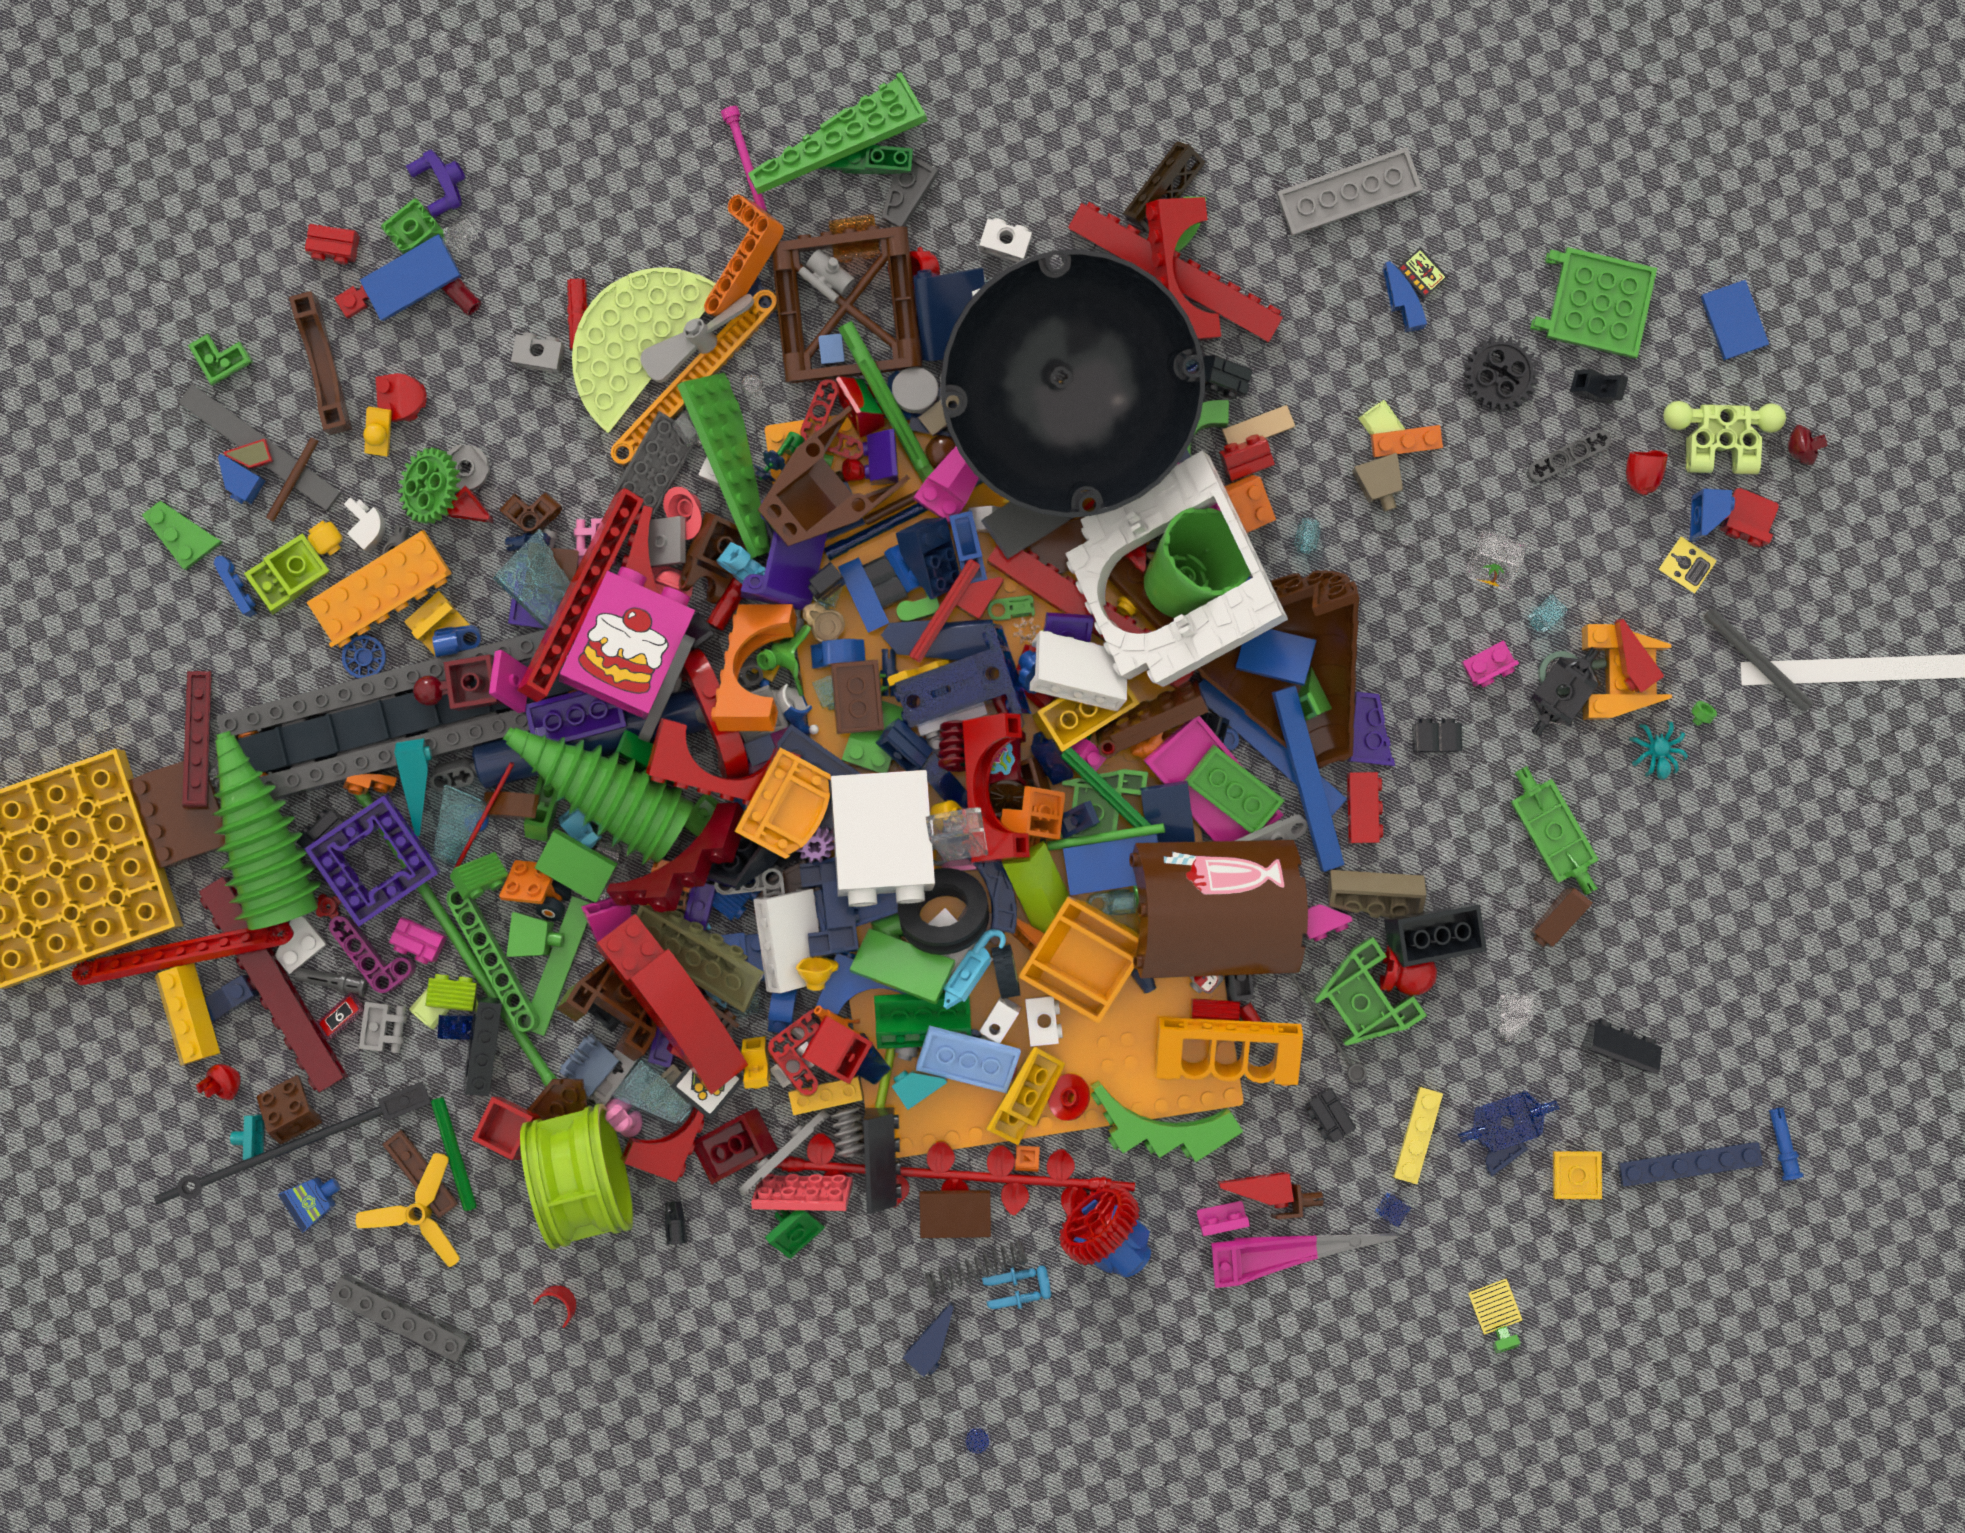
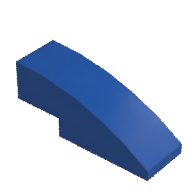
M1391 261L1385 262L1382 269L1391 311L1401 310L1405 333L1424 329L1427 321L1414 289Z
M972 511L949 516L960 571H962L966 562L971 559L980 565L971 583L987 580Z
M859 557L838 566L867 632L869 633L888 624L889 621Z

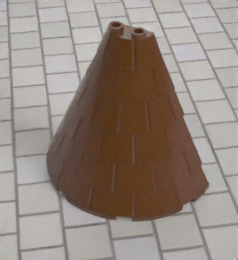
M1316 570L1304 578L1299 573L1271 580L1273 589L1288 620L1271 629L1316 640L1310 668L1312 667L1332 709L1306 721L1318 769L1324 768L1333 762L1346 761L1353 756L1354 747L1353 724L1355 713L1359 590L1354 581L1350 582L1348 575L1336 571ZM1242 645L1196 669L1204 679L1242 708L1248 717L1287 748L1272 692L1290 686H1296L1297 692H1299L1301 685L1236 670Z

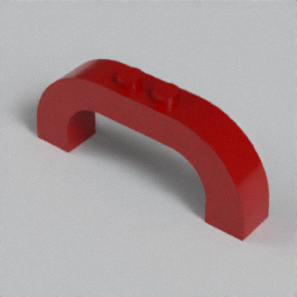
M699 648L690 650L682 668L680 679L682 682L688 680L711 732L718 753L717 766L723 778L748 776V760L739 731H719L715 721H712V708L716 706L717 702L716 690L720 688L714 671Z

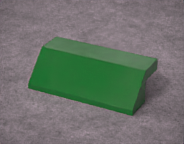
M945 992L941 993L937 1004L909 994L874 996L877 1049L922 1047L929 1025L972 1036L970 996H968L965 1002L960 1001L949 1009L944 1007Z

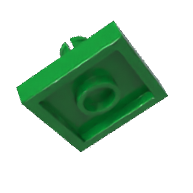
M779 1210L783 1216L776 1212L774 1217L780 1224L765 1236L769 1244L789 1259L825 1229L822 1222L807 1210H794L791 1214L789 1210Z

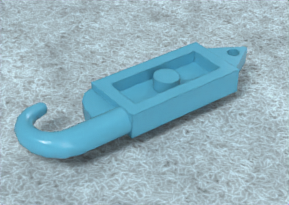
M990 929L984 932L973 949L969 950L944 987V1007L946 1009L960 1001L965 1002L990 965L991 956L984 948L992 937H999V948L1002 949L1004 947L1006 937L1001 930Z

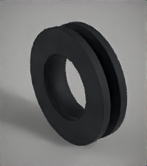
M952 868L934 869L935 884L933 890L924 891L925 901L910 904L898 903L897 909L900 926L905 938L917 949L937 955L953 954L972 946L985 932L989 921L987 896L980 882L972 875ZM940 896L956 897L967 906L966 914L958 922L950 926H932L924 922L920 917L922 907L928 901Z

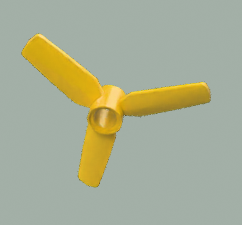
M433 1154L415 1192V1203L408 1207L398 1205L359 1212L356 1214L355 1220L357 1228L399 1226L405 1222L411 1225H419L421 1234L446 1265L452 1267L457 1264L460 1257L439 1225L430 1218L432 1209L429 1206L435 1200L449 1158L444 1154ZM415 1207L422 1211L421 1219L414 1215Z

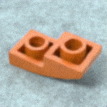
M381 774L354 775L347 777L343 788L348 789V792L354 795H366L369 787H373V790L379 793H391L397 778Z

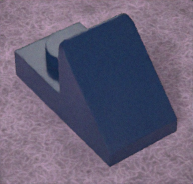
M1091 801L1082 803L1063 813L1061 833L1064 839L1094 827L1100 822Z

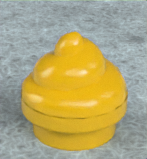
M1121 596L1117 600L1116 608L1123 616L1128 615L1132 617V615L1138 613V610L1125 596Z

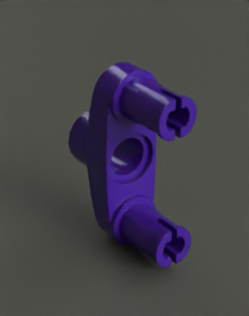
M430 149L424 152L422 157L406 165L413 178L430 168L437 176L445 193L444 197L427 205L434 218L450 209L455 210L462 206L461 196L456 184L466 179L456 160L445 165L440 157Z

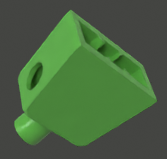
M512 912L506 956L549 955L551 946H563L564 933L553 932L554 923L520 912Z

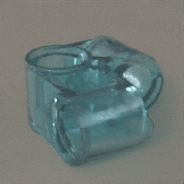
M1130 889L1094 893L1086 900V903L1091 905L1094 899L1101 898L1104 904L1100 911L1107 915L1136 913L1135 895Z

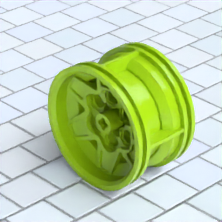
M602 1103L596 1104L594 1108L588 1106L582 1111L547 1120L537 1119L533 1122H525L521 1126L520 1148L526 1186L539 1230L544 1241L552 1250L558 1249L560 1246H569L572 1241L608 1232L617 1234L621 1233L622 1229L629 1231L633 1227V1205L626 1166L621 1160L622 1150L617 1133L611 1124L606 1121L605 1116L608 1110Z

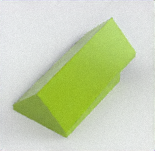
M1042 841L1029 848L1030 857L1005 860L1001 863L1031 926L1045 933L1069 896V893L1045 842Z

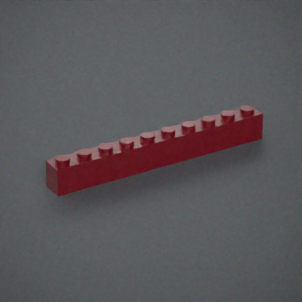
M221 877L199 891L202 896L200 902L206 910H210L213 915V924L218 930L221 929L223 933L248 928L246 921L234 920L243 911L241 904L229 903L238 895L236 887L224 886L231 880L230 877ZM270 947L236 954L237 964L242 970L245 969L249 975V984L254 990L257 989L261 995V1004L266 1010L269 1009L273 1015L272 1022L278 1030L281 1029L285 1035L284 1042L290 1050L293 1049L297 1055L296 1062L302 1070H306L310 1086L318 1092H323L347 1078L346 1071L285 969L276 959L273 949Z

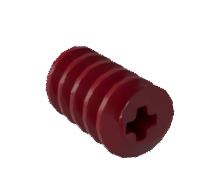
M952 720L940 724L942 732L939 738L942 741L939 743L941 751H939L938 757L941 760L938 761V766L951 772H964L966 769L961 766L962 763H965V758L961 757L962 754H965L964 748H962V745H964V739L962 738L963 721Z

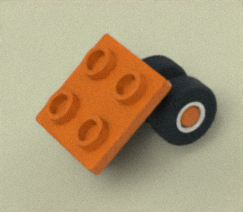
M515 860L500 892V899L536 903V912L542 918L549 921L560 920L565 912V907L561 901L570 900L571 889L535 869L534 867L537 862Z

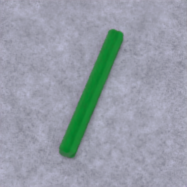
M1071 747L1061 754V758L1134 828L1151 825Z
M443 1097L432 1100L431 1105L447 1157L449 1158V1164L463 1210L470 1211L475 1209L477 1205Z

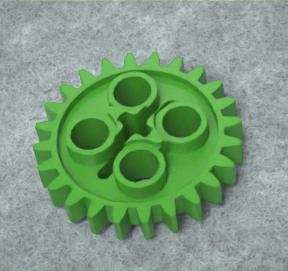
M424 448L423 452L417 451V457H410L412 463L405 464L407 471L401 472L404 480H400L399 483L403 485V488L399 489L398 492L403 493V496L399 499V502L405 503L402 510H406V515L412 517L414 521L425 524H434L435 520L441 521L442 515L448 516L447 508H454L451 503L452 500H458L455 492L460 491V488L456 487V484L461 479L456 478V475L460 470L454 469L457 462L451 461L453 456L448 455L446 451L436 448Z

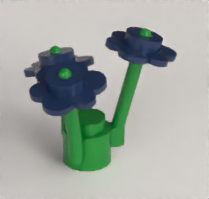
M789 432L777 452L774 450L764 451L763 461L767 466L762 469L756 464L753 465L757 470L755 474L759 480L766 482L769 479L775 482L776 480L768 473L769 470H783L786 464L781 455L785 452L792 456L795 449L805 439L795 432Z

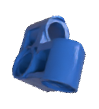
M474 625L435 630L432 637L435 656L458 654L459 651L476 648L481 641L480 630ZM473 632L477 639L474 642H467L464 639V634Z

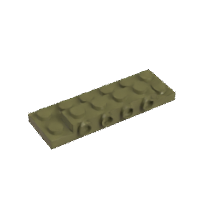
M650 905L639 906L636 914L663 950L669 949L695 984L743 1013L748 1010L764 972L747 962L748 956L743 954L744 951L741 947L726 944L723 942L724 939L721 935L716 933L709 934L703 930L702 924L695 921L689 922L683 918V913L678 910L666 911L664 913L655 912Z

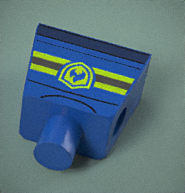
M317 1177L278 1194L300 1231L305 1232L336 1205L331 1196L341 1190L334 1178L323 1184L321 1179Z

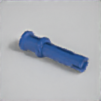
M1784 1107L1769 1110L1780 1152L1777 1159L1781 1161L1784 1174L1782 1180L1787 1181L1804 1177V1174L1800 1172L1797 1160L1799 1154L1793 1149Z

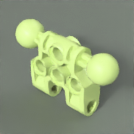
M1673 401L1667 405L1663 414L1666 425L1674 430H1683L1690 423H1698V428L1686 438V471L1688 473H1712L1715 450L1720 452L1730 450L1732 452L1733 474L1758 475L1761 468L1762 437L1751 427V424L1758 425L1765 432L1773 433L1779 431L1786 421L1785 411L1781 406L1773 403L1765 404L1759 411H1751L1750 406L1701 405L1700 409H1692L1686 402ZM1722 411L1729 415L1727 423L1721 420L1720 414ZM1698 433L1705 437L1704 445H1700L1697 442L1696 437ZM1721 434L1727 436V446L1721 444ZM1744 435H1748L1751 438L1750 446H1746L1743 443Z

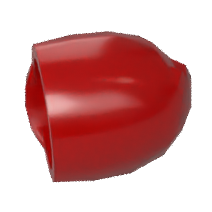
M1660 450L1630 452L1626 465V478L1630 488L1641 495H1648L1654 492L1664 478L1668 459L1667 453Z

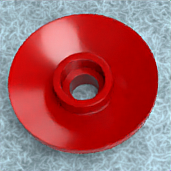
M1065 1074L1058 1078L1048 1099L1049 1108L1055 1117L1064 1121H1072L1079 1118L1086 1111L1090 1101V1090L1087 1082L1075 1074Z

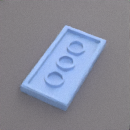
M929 1025L916 1064V1071L1007 1094L1021 1050Z

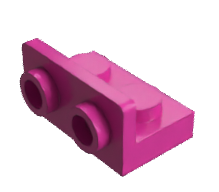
M1504 640L1461 662L1473 686L1481 684L1482 688L1495 682L1493 677L1500 673L1503 677L1515 671L1514 666L1519 664L1518 660H1514Z
M1242 1201L1197 1210L1199 1226L1203 1236L1250 1227Z

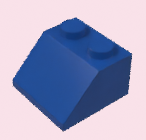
M1702 489L1691 497L1689 542H1695L1706 536L1731 514L1735 506L1732 490Z

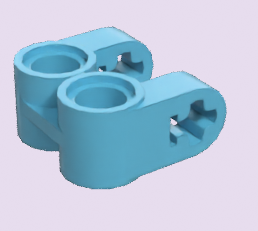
M732 542L729 543L717 559V563L733 574V577L741 584L750 574L764 576L766 569L754 559H750L751 555L745 549Z

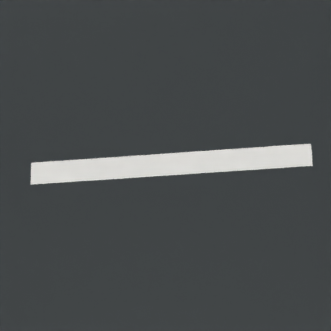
M1965 654L1771 661L1793 683L1965 678ZM1741 662L1742 685L1774 684L1751 662Z

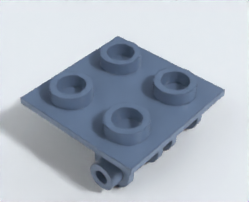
M593 1034L583 1038L578 1048L575 1047V1053H570L569 1056L571 1058H568L564 1064H561L559 1071L570 1079H583L585 1093L589 1098L619 1062Z

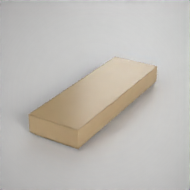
M1285 405L1222 429V433L1227 445L1230 443L1241 444L1246 442V438L1251 435L1258 434L1259 436L1269 438L1295 428V424L1288 406Z

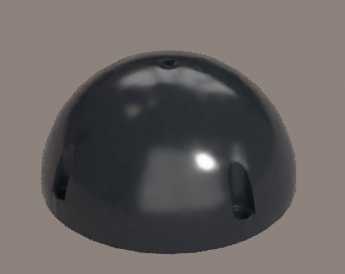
M1082 249L1052 250L1028 257L1005 268L986 282L966 304L952 328L944 351L940 377V403L943 407L948 430L960 455L974 474L995 493L1015 505L1040 514L1060 517L1093 516L1116 510L1141 498L1161 483L1178 464L1192 441L1201 417L1205 393L1203 355L1198 337L1188 315L1175 296L1153 275L1132 262L1107 253ZM1053 255H1059L1062 259V264L1057 269L1052 268L1050 265V259ZM1194 359L1197 363V368L1189 373L1186 370V364L1189 360ZM1061 370L1065 377L1059 383L1057 379H1054V376L1058 375V371ZM951 395H955L959 399V403L955 408H948L946 406V400ZM1086 498H1093V507L1088 510L1083 509V501Z

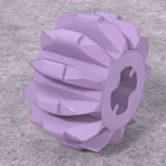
M819 825L809 841L802 848L796 850V852H801L800 857L802 859L809 857L810 863L814 861V858H817L821 863L823 856L829 858L831 855L830 850L834 849V843L832 842L834 835L828 833L829 828L827 826L820 829Z

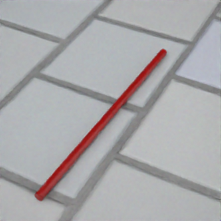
M510 762L455 867L462 864L509 776L514 763Z

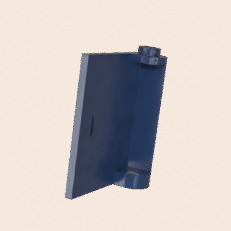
M982 267L941 275L931 273V270L925 269L917 271V275L913 276L922 360L935 361L943 359L952 328L964 307L972 298V291L980 289L985 284Z

